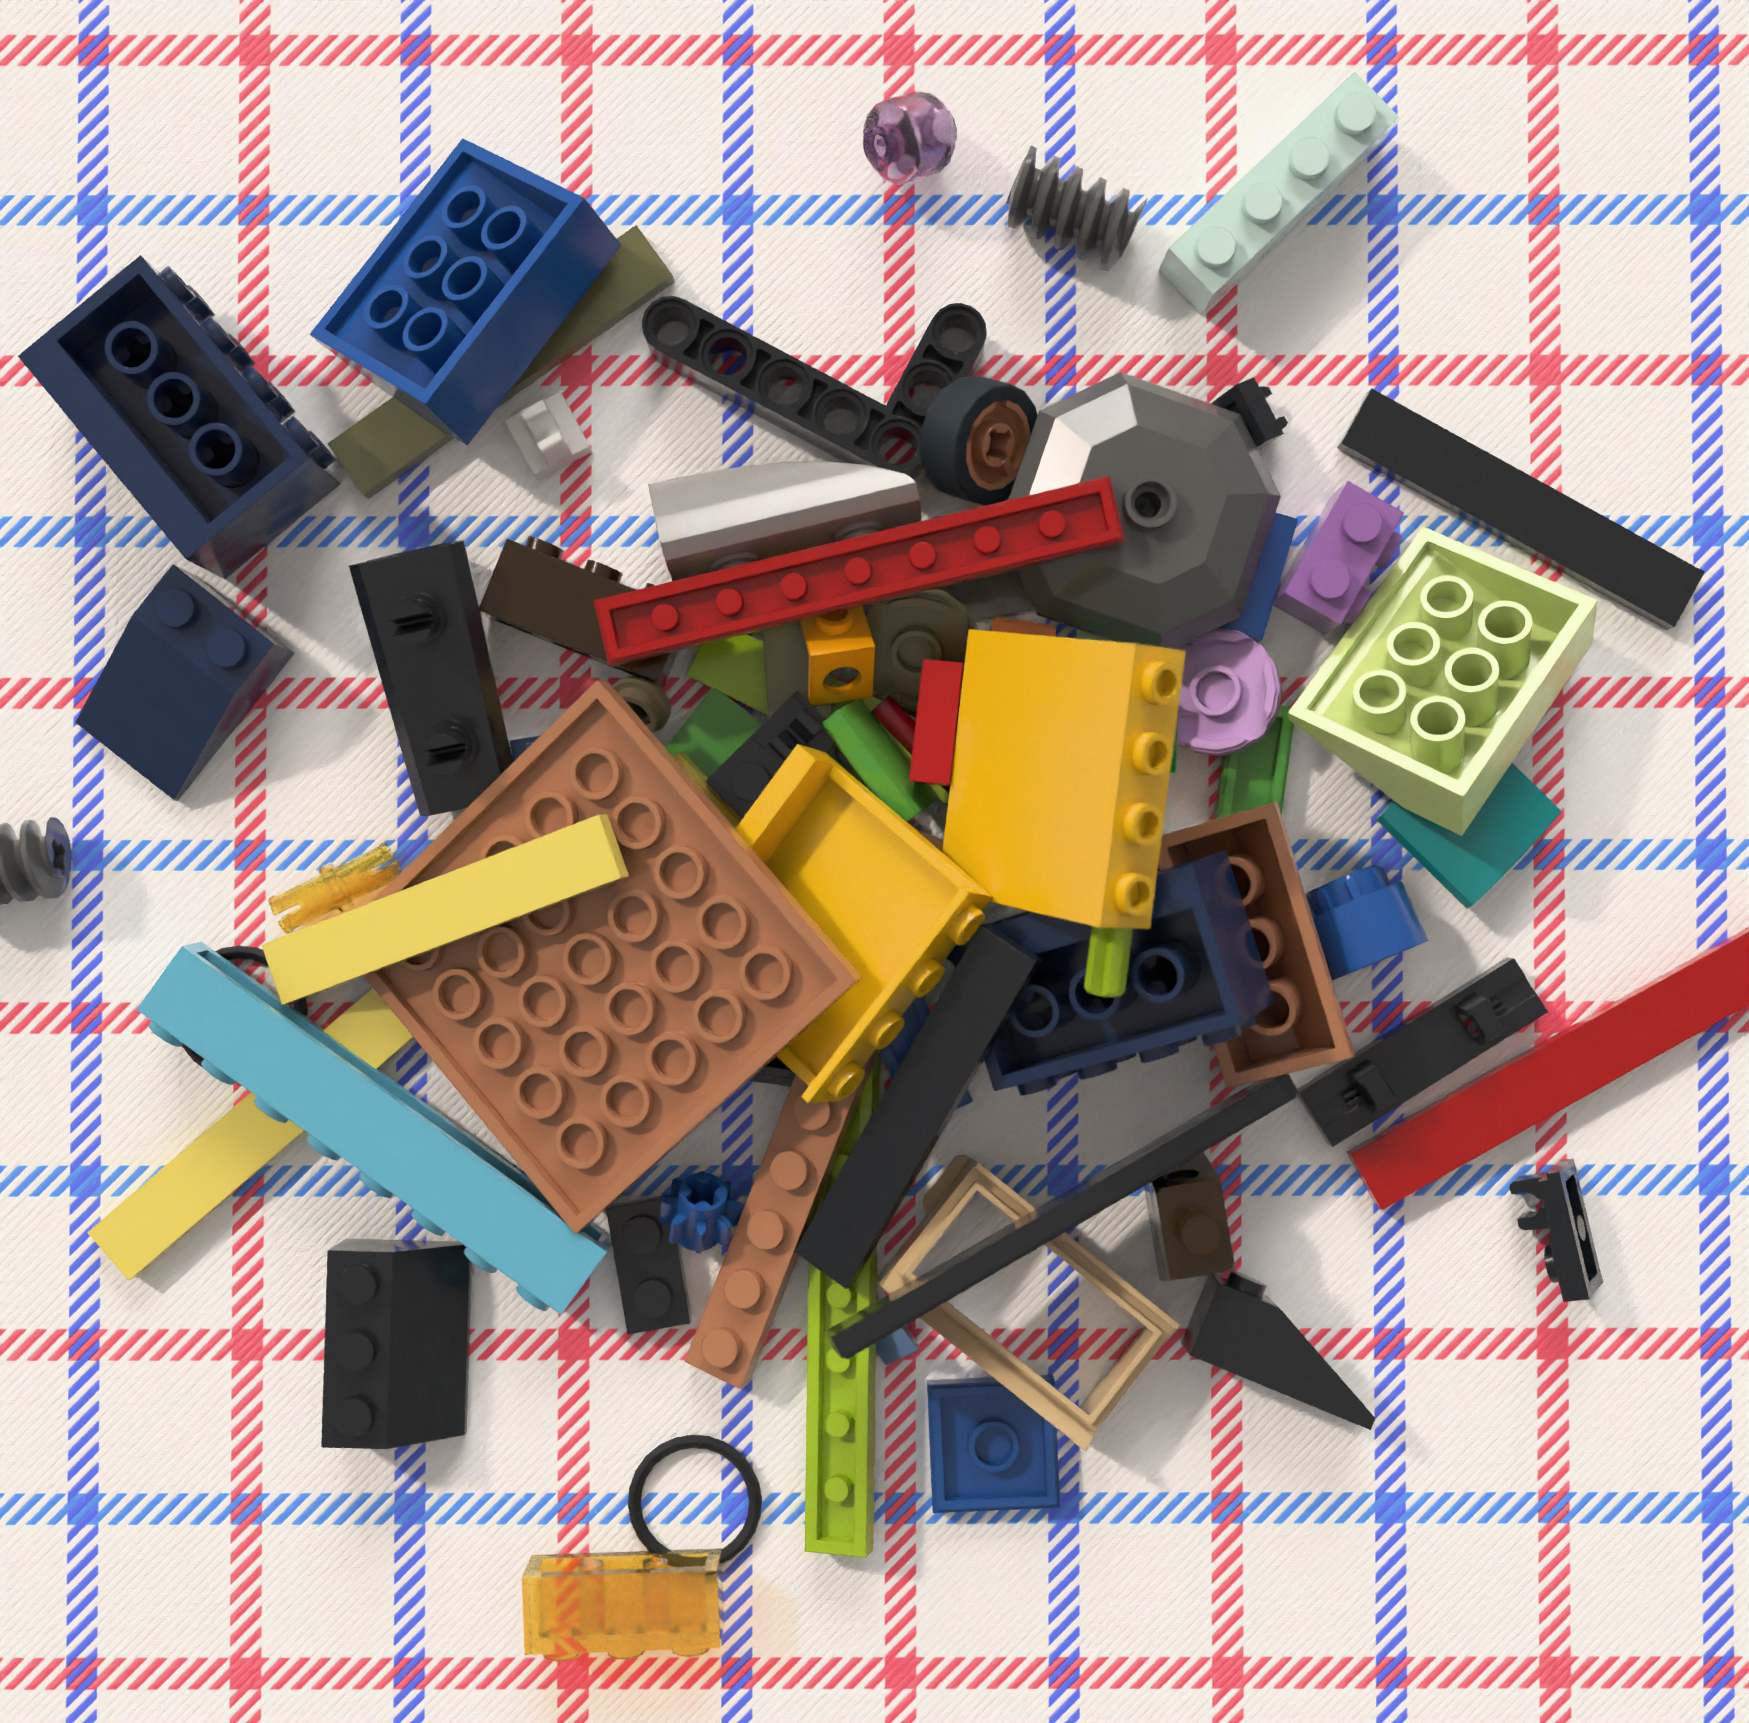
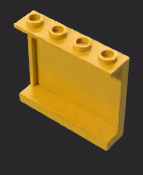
M969 629L942 853L993 896L990 902L1099 928L1150 929L1185 651L1131 643Z
M797 744L735 830L863 977L777 1055L785 1065L809 1086L801 1096L807 1103L836 1102L847 1098L860 1085L865 1076V1071L862 1067L876 1049L880 1050L886 1047L900 1033L905 1023L901 1016L916 997L925 996L937 985L945 971L944 966L941 964L956 945L966 943L975 935L979 926L985 920V914L982 911L993 896L826 752Z

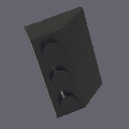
M345 1239L327 1250L321 1448L391 1449L463 1436L467 1433L472 1262L464 1254L466 1246L457 1241Z

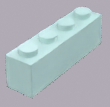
M1354 71L1168 248L1158 271L1202 316L1382 145L1399 119V116Z

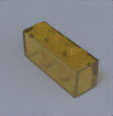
M722 1548L670 1550L663 1553L626 1551L531 1555L522 1575L525 1655L543 1654L546 1660L560 1662L575 1659L581 1653L607 1652L611 1658L631 1659L639 1657L650 1650H671L677 1656L694 1657L707 1653L710 1648H720L725 1624L723 1567L721 1561Z

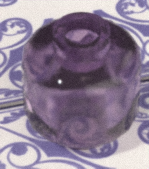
M915 91L877 102L867 113L863 126V149L867 160L880 177L894 184H903L940 173L951 162L956 147L957 127L954 117L940 99L934 94L924 91Z

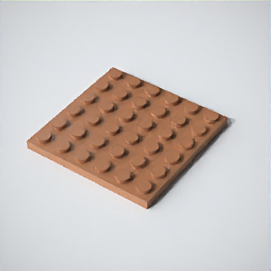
M597 680L373 901L600 814H608L629 877L364 976L575 1234L587 1228L863 978L607 680Z

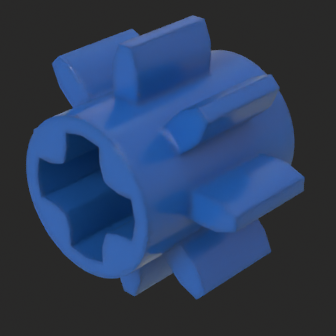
M704 1171L691 1174L683 1181L674 1178L672 1180L670 1197H665L661 1200L659 1215L660 1222L671 1224L669 1242L671 1244L678 1242L684 1248L695 1251L697 1254L711 1249L717 1243L726 1247L729 1244L731 1227L737 1226L742 1207L741 1202L729 1200L731 1182L729 1180L723 1182L717 1176L705 1173Z

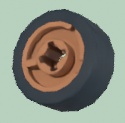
M981 376L958 378L940 391L928 409L921 430L920 457L925 475L938 491L983 506L1003 502L1009 498L1037 417L1036 407L1026 392L1009 383Z

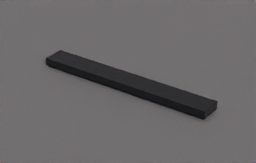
M1289 1073L1252 1083L824 1331L835 1353L842 1359L845 1358L847 1360L1297 1098L1296 1094L1299 1091Z

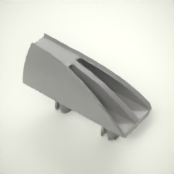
M827 461L780 462L735 467L648 484L660 545L672 581L922 521L920 498L916 482L905 473L869 465Z

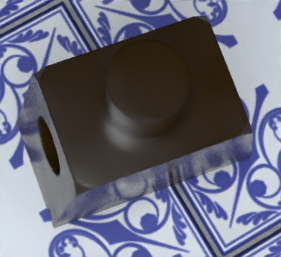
M1204 1152L1144 1186L1160 1281H1172L1235 1270L1220 1178ZM1182 1176H1193V1178L1187 1180H1171Z

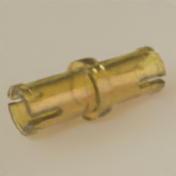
M383 842L378 847L337 867L330 862L319 868L320 875L281 894L269 897V905L274 916L296 905L301 906L281 916L282 919L277 921L281 929L286 934L294 932V929L335 909H338L340 913H344L354 908V900L391 883L402 872L398 861H394L376 871L371 870L392 859L394 853L387 842Z

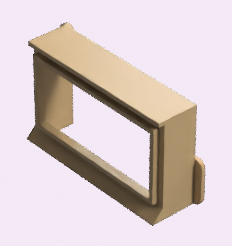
M967 1155L956 1156L923 1198V1207L927 1215L879 1274L877 1280L880 1286L890 1294L918 1278L913 1274V1271L976 1191L1014 1221L1036 1208L979 1162ZM1063 1233L1044 1245L1144 1325L1108 1374L1096 1385L1080 1407L948 1301L919 1318L1086 1452L1097 1429L1174 1329L1177 1330L1181 1325L1067 1233Z

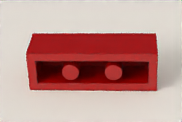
M923 659L909 781L950 787L964 663Z

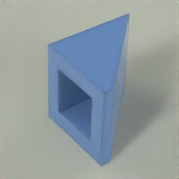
M906 1325L876 1342V1353L885 1365L891 1364L919 1350L917 1339Z

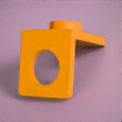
M863 606L800 621L799 624L809 654L808 698L810 704L818 706L871 697L873 694L875 644ZM852 667L859 671L857 677L852 682L843 686L833 687L823 682L826 675L837 668Z

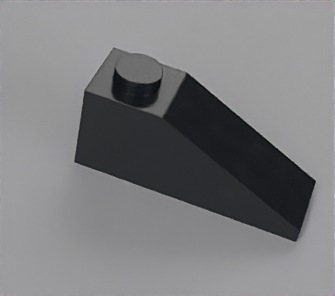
M1234 1270L1230 1271L1228 1279L1215 1274L1208 1275L1181 1341V1344L1190 1356L1369 1430L1372 1429L1376 1418L1284 1312L1268 1296L1264 1295L1267 1287L1266 1284Z

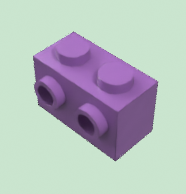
M1347 481L1328 500L1279 586L1273 606L1324 635L1340 626L1342 621L1352 624L1370 596L1371 591L1363 587V584L1374 565L1383 569L1401 542L1402 535L1394 530L1404 512Z

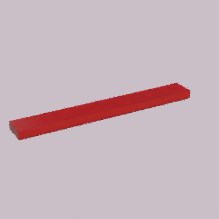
M1110 476L593 601L608 664L616 666L1123 544L1125 539Z
M1749 927L1346 1151L1376 1207L1381 1210L1389 1207L1748 1006Z

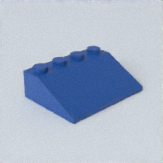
M462 138L309 335L426 421L468 446L618 251L621 244L584 197Z

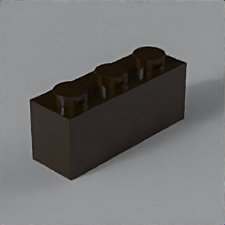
M528 536L525 545L506 539L479 606L480 612L493 621L610 666L593 600L635 591L636 589L621 584L620 581L623 574L602 563L588 559L583 569L561 560L564 550L541 539ZM646 583L645 588L655 585L651 583ZM679 651L610 667L636 677L645 678L664 688Z

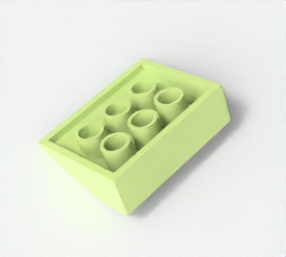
M1422 527L1288 712V719L1403 808L1462 836L1591 647L1598 600Z

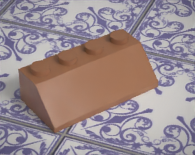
M1277 801L1162 835L1158 863L1160 870L1225 850L1227 851L1275 1000L1257 1014L1258 1024L1242 1029L1243 1035L1235 1039L1214 1045L1226 1087L1231 1088L1353 1058L1355 1056Z

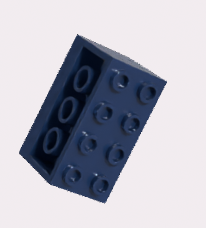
M140 255L20 353L18 357L182 556L205 570L226 579L341 484L328 468L336 459L311 430L308 431L295 416L288 420L296 412L283 394L270 381L267 382L253 367L256 362L231 333L227 334L213 318L216 314L190 284L186 285L169 265L159 272Z
M1226 850L1157 871L1150 929L1133 928L1125 992L1121 996L1102 997L1088 993L1085 990L1084 984L1091 925L1032 911L988 923L1043 959L984 1060L994 1092L1017 1086L1020 1096H1025L1054 1087L1058 1084V1079L1070 1076L1076 1072L1080 1080L1093 1078L1116 1070L1118 1068L1117 1063L1136 1057V1053H1138L1141 1063L1156 1061L1180 1052L1179 1046L1197 1040V1036H1201L1204 1046L1226 1042L1243 1035L1242 1029L1258 1024L1257 1014L1275 1001ZM973 937L962 945H956L950 952L955 968Z

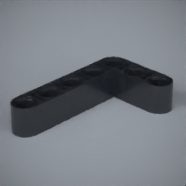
M676 296L661 297L648 306L642 318V331L654 359L664 367L846 463L875 466L905 473L913 480L923 470L920 457L921 430L929 408L926 409L916 405L909 395L914 387L922 383L934 384L942 390L958 378L973 376L981 361L987 336L986 322L981 313L972 306L954 303L939 309L928 325L890 399L884 405L683 298ZM671 321H680L690 327L688 336L682 342L675 345H667L657 339L658 332L663 325ZM950 328H960L971 335L974 344L963 352H954L944 347L939 337ZM734 350L746 357L745 365L735 374L724 375L712 368L716 357L724 351ZM789 379L802 387L803 391L798 400L788 405L777 404L768 397L770 388L780 380ZM836 409H846L857 416L859 423L852 432L845 435H837L826 429L824 420L830 412ZM901 438L913 446L915 455L905 464L894 465L882 458L879 452L880 448L890 439Z

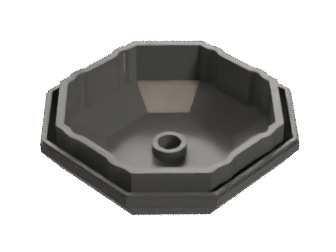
M1122 372L1039 410L1008 500L1110 476L1125 541L1120 545L1016 569L1015 572L1036 614L1113 642L1176 649L1241 617L1281 498L1242 415ZM1141 496L1152 498L1157 505L1156 515L1149 518L1141 516L1135 508L1136 498Z

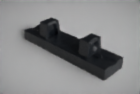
M1507 957L1354 1053L1355 1056L1353 1058L1342 1060L1297 1089L1299 1093L1296 1095L1326 1143L1334 1147L1532 1023L1548 1011L1529 984L1515 958ZM1458 1012L1467 1016L1475 1024L1479 1035L1472 1038L1457 1014Z

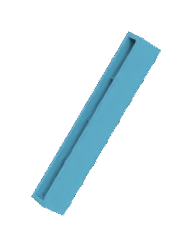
M203 942L181 946L136 1009L151 1020L148 1025L149 1029L160 1039L176 1047H182L185 1044L204 1058L201 1065L210 1075L229 1085H234L237 1082L256 1095L254 1103L263 1113L282 1123H286L288 1120L295 1123L309 1134L307 1142L316 1151L332 1160H339L342 1157L361 1171L359 1175L360 1180L370 1190L385 1198H391L393 1195L398 1197L414 1209L412 1217L418 1224L439 1236H443L445 1232L466 1246L464 1254L472 1263L489 1273H495L497 1270L501 1271L518 1284L516 1287L518 1294L537 1309L547 1311L551 1307L561 1315L612 1244L611 1236L593 1223L575 1234L528 1176L378 1068H373L289 1004L282 1005L278 996Z

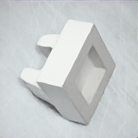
M561 391L505 419L536 480L593 452Z

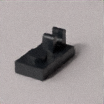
M796 691L705 782L743 819L797 744L826 753L835 745V742L823 728L822 722L826 719Z
M1574 1158L1565 1159L1558 1162L1549 1172L1519 1176L1510 1184L1509 1188L1511 1194L1530 1193L1537 1199L1543 1200V1205L1539 1208V1211L1523 1213L1517 1219L1518 1226L1522 1230L1549 1228L1551 1237L1549 1238V1244L1545 1246L1544 1250L1546 1270L1551 1282H1559L1563 1302L1589 1300L1602 1285L1603 1279Z

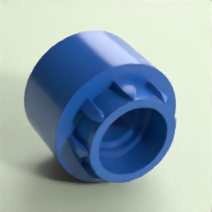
M1376 864L1347 874L1306 893L1332 981L1429 941L1403 881L1391 885L1384 868L1376 866Z

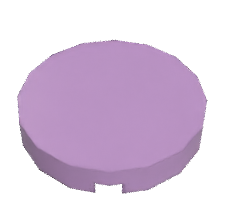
M1217 628L1176 648V650L1185 651L1178 706L1177 742L1195 753L1220 757L1245 751L1262 739L1278 716L1283 692L1278 667L1263 646L1240 631Z

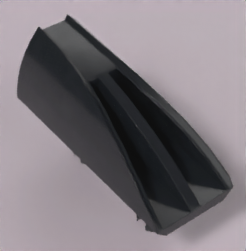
M460 540L437 544L349 565L420 816H432L467 808L513 763L465 541Z

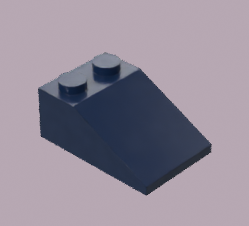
M172 564L131 616L75 723L166 795L178 801L295 653L198 576Z

